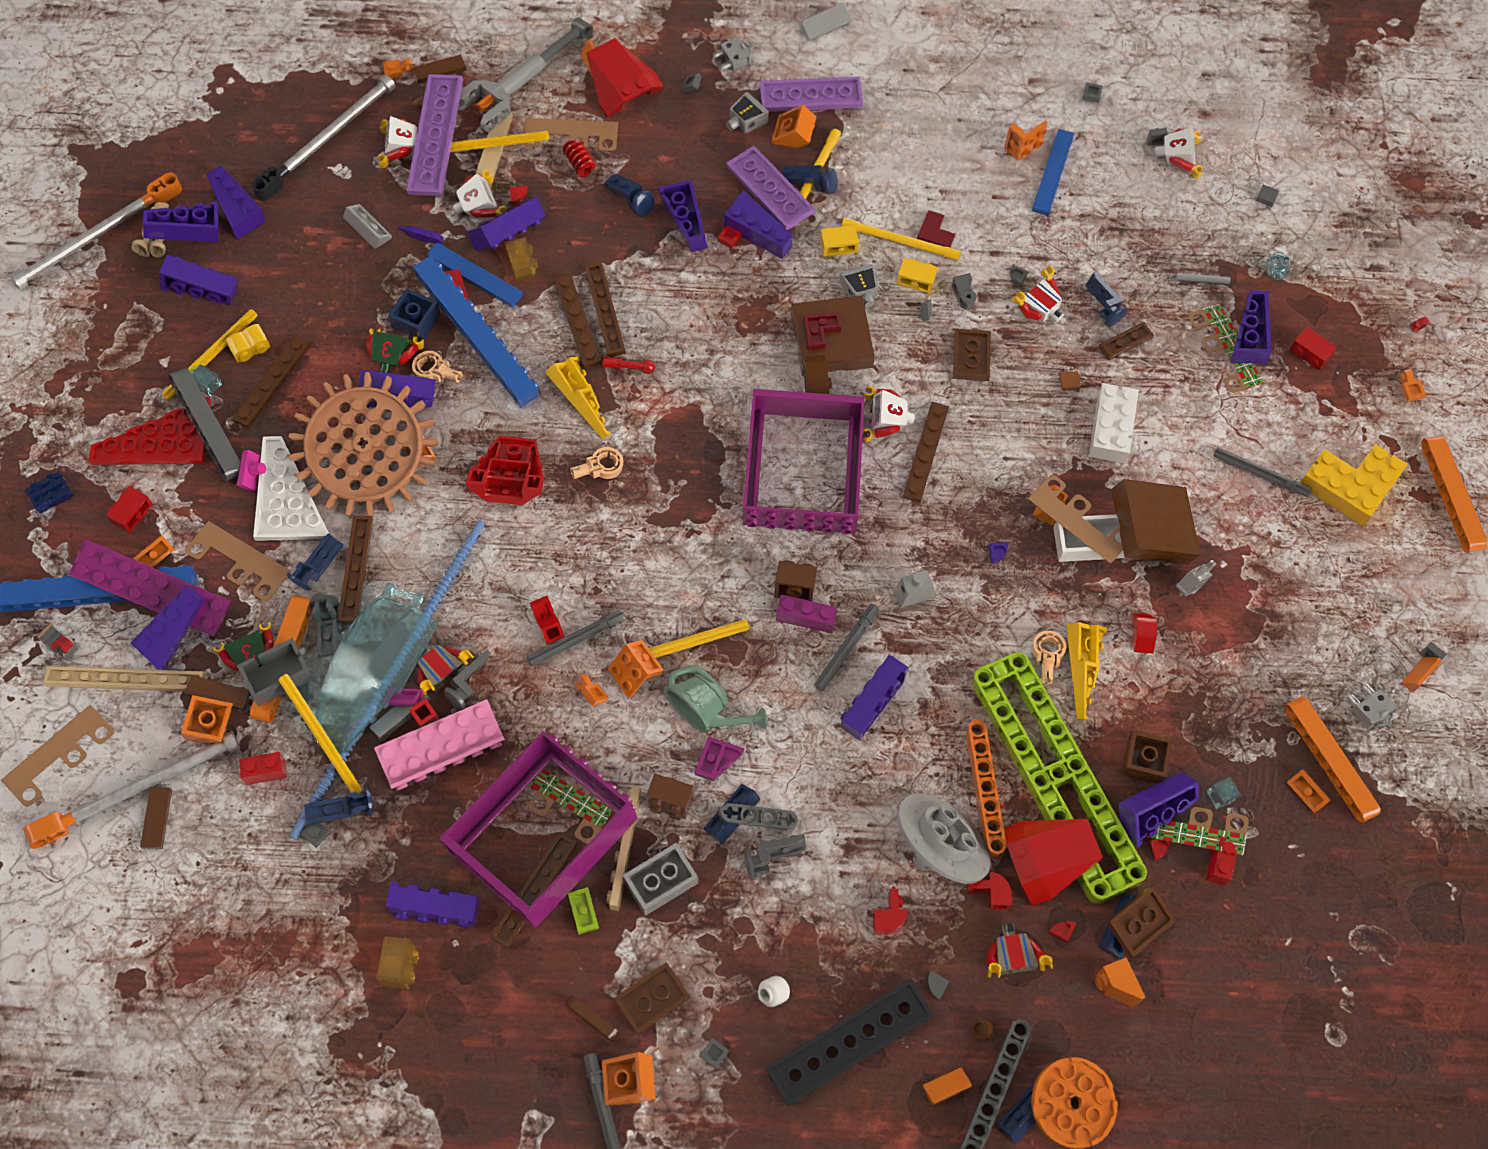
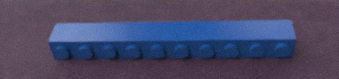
M430 255L413 266L416 278L432 298L438 302L440 308L519 407L522 408L537 398L539 386L534 379L530 380L526 369L518 365L515 355L506 350L507 347L503 340L497 339L494 329L485 324L482 314L474 310L475 307L469 299H465L462 289L453 284L450 274L444 273L441 263L438 260H434Z
M180 565L173 568L164 566L158 569L197 586V573L192 566ZM62 576L61 578L45 577L42 580L24 579L21 582L4 581L0 583V613L129 601L72 576Z

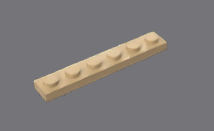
M632 786L631 792H628L627 795L632 799L633 802L631 804L636 808L635 812L637 815L641 787ZM636 821L618 839L621 847L620 851L616 850L614 863H617L616 871L612 870L610 882L613 883V888L607 894V903H610V910L619 911L624 886L623 875L626 874Z

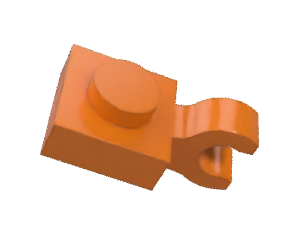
M406 58L402 62L400 59L383 62L385 75L390 78L402 77V72L413 71L411 58Z
M1411 369L1404 370V374L1400 375V380L1403 383L1401 389L1406 401L1425 398L1426 392L1421 380L1414 379Z
M580 675L579 678L582 682L577 681L574 683V686L581 690L587 702L592 706L605 703L609 697L597 683L593 684L588 675Z

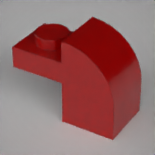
M547 595L529 603L536 624L547 645L565 637Z
M1144 612L1139 614L1132 613L1131 621L1134 631L1131 643L1133 651L1154 654L1157 637L1156 617H1152V615Z
M426 698L409 709L420 727L440 720Z
M989 872L987 880L983 878L976 883L967 884V893H988V910H1009L1011 908V888L1003 876Z
M898 889L889 890V910H874V935H890L902 928L908 914V909H899L903 907L902 895H899Z

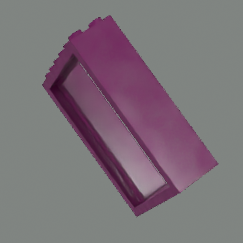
M753 389L743 525L748 527L763 526L769 529H803L807 532L814 530L824 533L841 532L846 535L856 533L859 511L865 397ZM765 415L849 421L844 513L757 507Z
M544 731L439 838L451 855L535 929L638 819L635 812L636 808L631 804L633 801L625 793L621 795L617 792L618 788L612 782L608 781L606 783L602 779L603 776L596 769L593 771L589 769V765L581 757L577 759L573 755L574 752L568 746H561L557 737L553 734L548 735ZM553 761L614 811L616 815L529 907L472 857L466 849L538 774Z

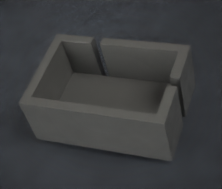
M293 638L257 655L263 664L262 667H259L254 657L237 665L258 707L286 693L278 681L281 676L288 674L296 688L314 679Z

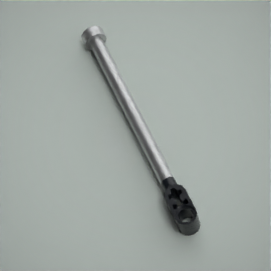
M384 74L377 80V86L279 168L270 167L253 180L251 185L256 198L259 201H266L284 186L283 178L381 95L392 92L396 88L393 80Z

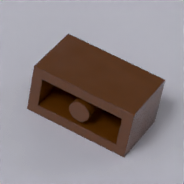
M825 355L803 357L805 393L829 394V389L832 388L831 378H828V372L831 371L830 360H827Z

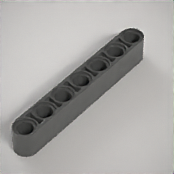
M184 368L168 375L169 381L223 479L229 481L237 478L241 462L188 368Z
M1016 1020L1008 1029L959 1149H965L966 1146H971L974 1149L984 1148L1030 1035V1025L1025 1020ZM1015 1026H1020L1023 1028V1036H1019L1015 1033ZM1007 1046H1013L1016 1049L1015 1056L1007 1053ZM998 1066H1005L1008 1069V1075H1001L998 1072ZM991 1085H995L1000 1089L999 1096L991 1094ZM983 1105L991 1108V1116H985L982 1113L981 1108ZM974 1126H980L983 1129L982 1137H978L973 1133Z

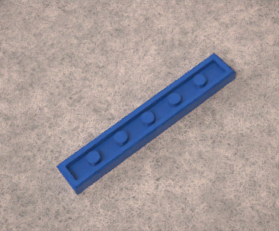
M1058 129L1032 208L1033 212L1049 215L1074 137L1073 132Z
M438 242L426 254L427 257L431 255L434 260H438L442 267L449 271L459 269L464 280L512 308L523 296V292Z

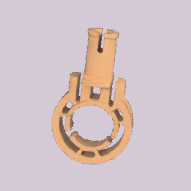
M425 351L418 354L412 363V369L416 377L435 379L441 382V379L447 378L459 383V379H462L463 376L461 371L449 368V363L442 360L441 356L435 351ZM428 358L430 361L435 362L429 371L421 370L424 363L428 362Z
M603 447L596 450L593 456L586 458V464L571 467L570 472L571 475H574L572 476L573 479L585 475H590L593 478L612 479L621 473L623 457L616 449ZM608 454L610 455L609 458L614 460L615 467L605 468L599 461L602 458H607Z
M1054 631L1040 632L1036 635L1032 644V653L1036 658V664L1040 665L1041 662L1040 681L1045 684L1046 678L1047 684L1053 683L1054 663L1055 668H1058L1066 651L1064 638ZM1043 642H1052L1058 645V650L1048 652L1041 648V644Z

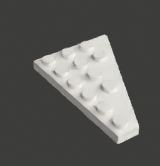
M282 436L263 437L260 463L265 464L266 472L259 475L253 538L255 541L323 539L329 532L312 498L308 495L309 491L304 481H298L295 476L299 471L294 461L289 459L290 453Z

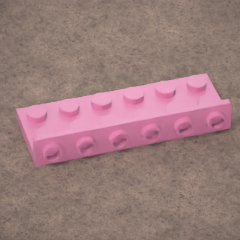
M484 700L379 745L374 749L391 789L396 788L398 791L407 787V782L415 779V782H419L427 778L426 774L434 771V774L446 770L445 765L453 763V766L464 762V757L468 755L474 758L483 754L482 749L489 746L491 750L501 746V741L505 739L488 700Z

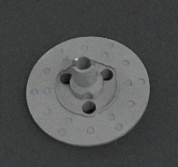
M926 794L909 795L900 803L897 811L899 828L907 844L915 853L913 862L917 868L922 871L925 868L927 870L931 868L950 880L967 884L976 883L987 875L990 869V855L985 842L974 825L961 812L945 801Z

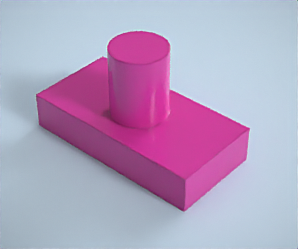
M250 450L243 451L237 486L249 492L257 490L259 475L266 472L265 464L260 463V455Z

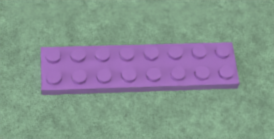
M428 75L407 185L408 195L442 196L463 84V78L460 75Z

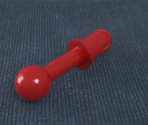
M604 356L602 368L618 369V371H621V368L642 370L645 374H651L655 371V364L651 360H645L643 363L623 361L622 357Z

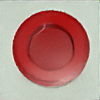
M1426 316L1419 318L1410 324V328L1413 332H1417L1425 328L1429 321Z

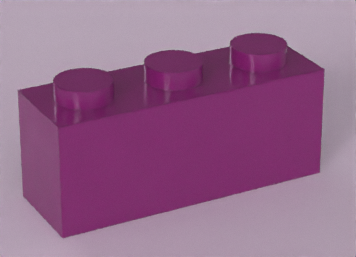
M780 595L776 611V621L832 634L838 607Z

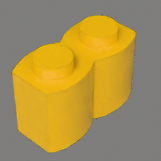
M259 324L249 326L242 332L235 333L225 340L237 363L248 361L253 355L262 354L271 347Z

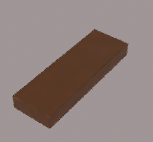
M461 54L413 67L418 84L427 82L429 74L452 75L467 71Z
M1142 322L1102 342L1098 348L1109 361L1153 338L1154 334Z
M191 675L185 695L233 703L232 708L244 711L250 691Z
M150 787L140 844L142 849H163L172 795L171 788Z

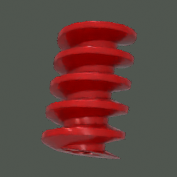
M570 140L564 144L562 148L563 153L572 164L575 172L580 178L588 176L595 169L596 162L593 161L583 142Z

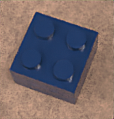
M406 288L388 314V318L392 328L412 337H418L422 341L441 313L437 301Z

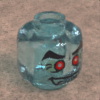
M1283 252L1273 253V256L1267 259V274L1272 279L1281 280L1290 274V258L1284 255Z

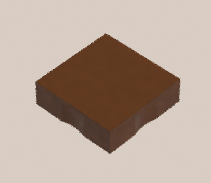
M862 295L791 304V320L794 337L798 344V358L802 376H804L803 357L825 355L831 364V371L829 372L873 368L875 355ZM839 313L841 331L824 333L826 348L808 350L803 316Z
M1123 479L1111 489L1115 512L1119 520L1120 537L1125 558L1157 559L1169 563L1189 564L1201 555L1186 487Z

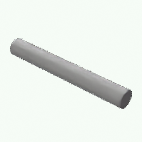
M1176 274V280L1219 284H1230L1231 281L1230 277Z

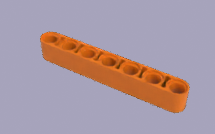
M1439 435L1423 438L1421 441L1423 454L1463 551L1469 553L1485 550L1488 545L1486 535L1445 437Z
M298 595L291 597L273 647L293 638L299 649L313 611L309 604L311 598ZM282 695L259 707L253 701L250 718L271 723L276 715Z
M1301 696L1285 704L1284 710L1354 817L1360 823H1364L1379 815L1381 809L1308 699Z
M974 720L969 724L966 732L983 840L990 858L997 859L1002 856L1006 849V839L987 728L983 721ZM972 729H978L981 734H974ZM975 748H982L984 753H977ZM978 767H985L987 769V772H980L978 770ZM986 785L991 791L985 792L981 786ZM984 805H991L994 811H987ZM987 825H995L997 831H991ZM991 844L999 845L1000 851L993 850Z

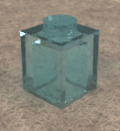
M201 364L191 372L201 392L209 397L222 385L218 374Z
M1231 777L1212 784L1207 790L1216 809L1234 802L1240 796Z

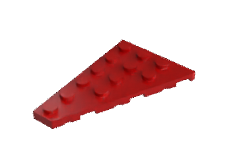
M204 397L208 405L211 407L210 397ZM183 407L168 412L164 417L155 421L149 420L143 425H137L125 430L126 433L113 438L111 436L104 441L92 444L88 460L90 465L204 464L206 447Z

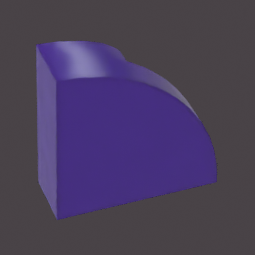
M1008 542L989 544L991 563H996L1004 558L1008 549Z

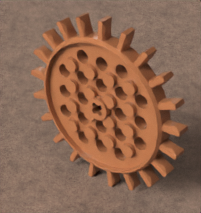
M365 372L364 386L352 388V381L347 374L343 375L346 390L336 394L332 386L325 382L323 385L325 391L330 396L328 399L320 404L314 397H307L310 405L316 408L311 418L303 414H295V418L298 421L308 424L305 434L289 433L291 440L304 442V451L290 454L289 459L291 461L305 459L308 465V469L295 475L297 480L301 481L313 475L318 483L309 490L308 495L313 498L322 489L327 490L331 493L325 504V508L328 510L333 508L338 498L348 501L345 508L347 517L352 516L355 503H366V513L368 516L373 517V502L381 500L385 501L386 508L392 513L394 512V505L390 497L398 492H401L404 498L411 502L413 498L411 493L405 489V486L412 479L420 485L426 486L427 481L422 476L416 474L419 465L423 464L429 467H435L436 462L431 458L422 457L423 447L438 446V440L423 439L421 432L423 429L434 426V420L427 419L418 423L414 416L426 406L423 400L409 408L403 402L411 391L407 385L396 397L388 392L392 385L391 377L387 376L381 389L372 388V379L369 372ZM375 401L377 406L374 409H368L367 405L369 402ZM343 405L350 406V410L347 413L341 412ZM385 412L392 413V417L389 420L382 419ZM358 416H365V421L362 424L356 423ZM336 419L339 421L338 425L334 428L329 427L330 421ZM400 423L407 424V428L404 431L397 430V427ZM373 427H380V432L377 435L371 434V429ZM352 430L354 432L353 437L349 439L344 438L345 432ZM326 434L327 439L324 442H318L319 435ZM388 438H395L396 441L394 445H386V440ZM363 442H366L365 448L361 447ZM341 445L342 450L339 453H333V447ZM405 448L411 450L410 455L407 457L401 456V451ZM378 452L384 453V457L380 461L374 459L375 454ZM356 456L357 462L355 464H348V458ZM323 460H330V466L322 468L321 462ZM393 463L399 464V469L395 472L389 470L390 465ZM371 467L372 473L367 476L363 475V469ZM338 471H345L343 479L336 478ZM386 478L387 484L383 487L378 486V480ZM353 482L361 483L358 490L351 489Z

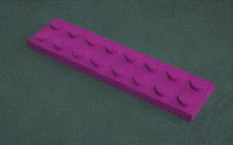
M84 539L68 574L157 613H160L186 585L193 586L206 598V601L190 627L213 637H216L232 602L88 539Z

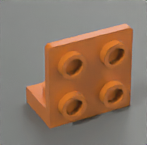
M1044 120L1028 133H1025L1022 128L1013 123L1009 126L1004 149L1017 161L1027 157L1035 148L1038 149L1042 146L1048 122Z
M643 640L626 644L608 667L609 672L628 698L636 693L647 678L658 676L664 671Z

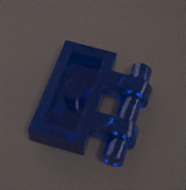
M60 471L54 474L50 473L43 480L37 483L35 481L30 484V487L24 489L28 496L31 495L29 499L39 514L74 496L68 484L62 478L63 476Z

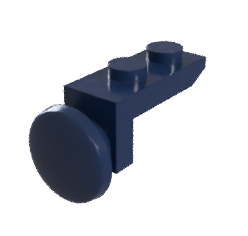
M822 165L785 166L782 175L790 183H813L817 192L826 191L828 194H834L838 187V175L835 169L828 168L825 173Z
M617 173L610 176L604 182V185L610 191L626 198L630 209L635 214L645 216L652 211L655 202L654 196L648 190H643L640 184Z
M1096 271L1093 272L1086 286L1088 291L1105 308L1100 310L1098 314L1106 320L1104 324L1107 327H1111L1125 316L1127 308L1125 306L1120 307L1124 300Z
M327 534L306 562H299L295 567L297 569L294 573L288 572L287 577L300 588L310 591L312 588L307 583L310 579L318 581L344 544L330 534Z
M362 787V792L359 794L353 792L348 793L346 797L304 804L307 825L356 817L360 811H364L366 817L371 816L373 813V801L369 788Z

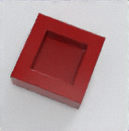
M726 225L717 237V241L733 249L741 238V232Z

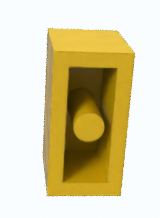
M855 225L821 229L820 242L823 257L858 253L859 239Z
M904 257L898 273L897 285L930 294L938 267Z

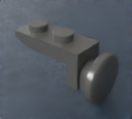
M317 593L311 597L309 604L317 621L318 657L338 655L339 623L335 610L339 607V599L332 593Z
M488 650L484 653L478 652L471 659L473 662L469 666L463 665L457 671L458 675L450 683L454 690L449 687L444 689L445 698L456 710L466 709L464 701L474 691L465 681L484 666L490 653Z
M792 835L787 838L757 843V855L751 856L749 849L746 850L744 858L750 880H755V875L770 873L769 860L796 855L806 849L805 835Z

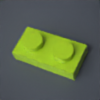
M588 887L569 892L568 895L578 933L582 934L599 929Z

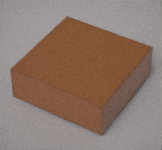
M1078 371L1060 372L1059 378L1062 391L1080 390L1081 385Z

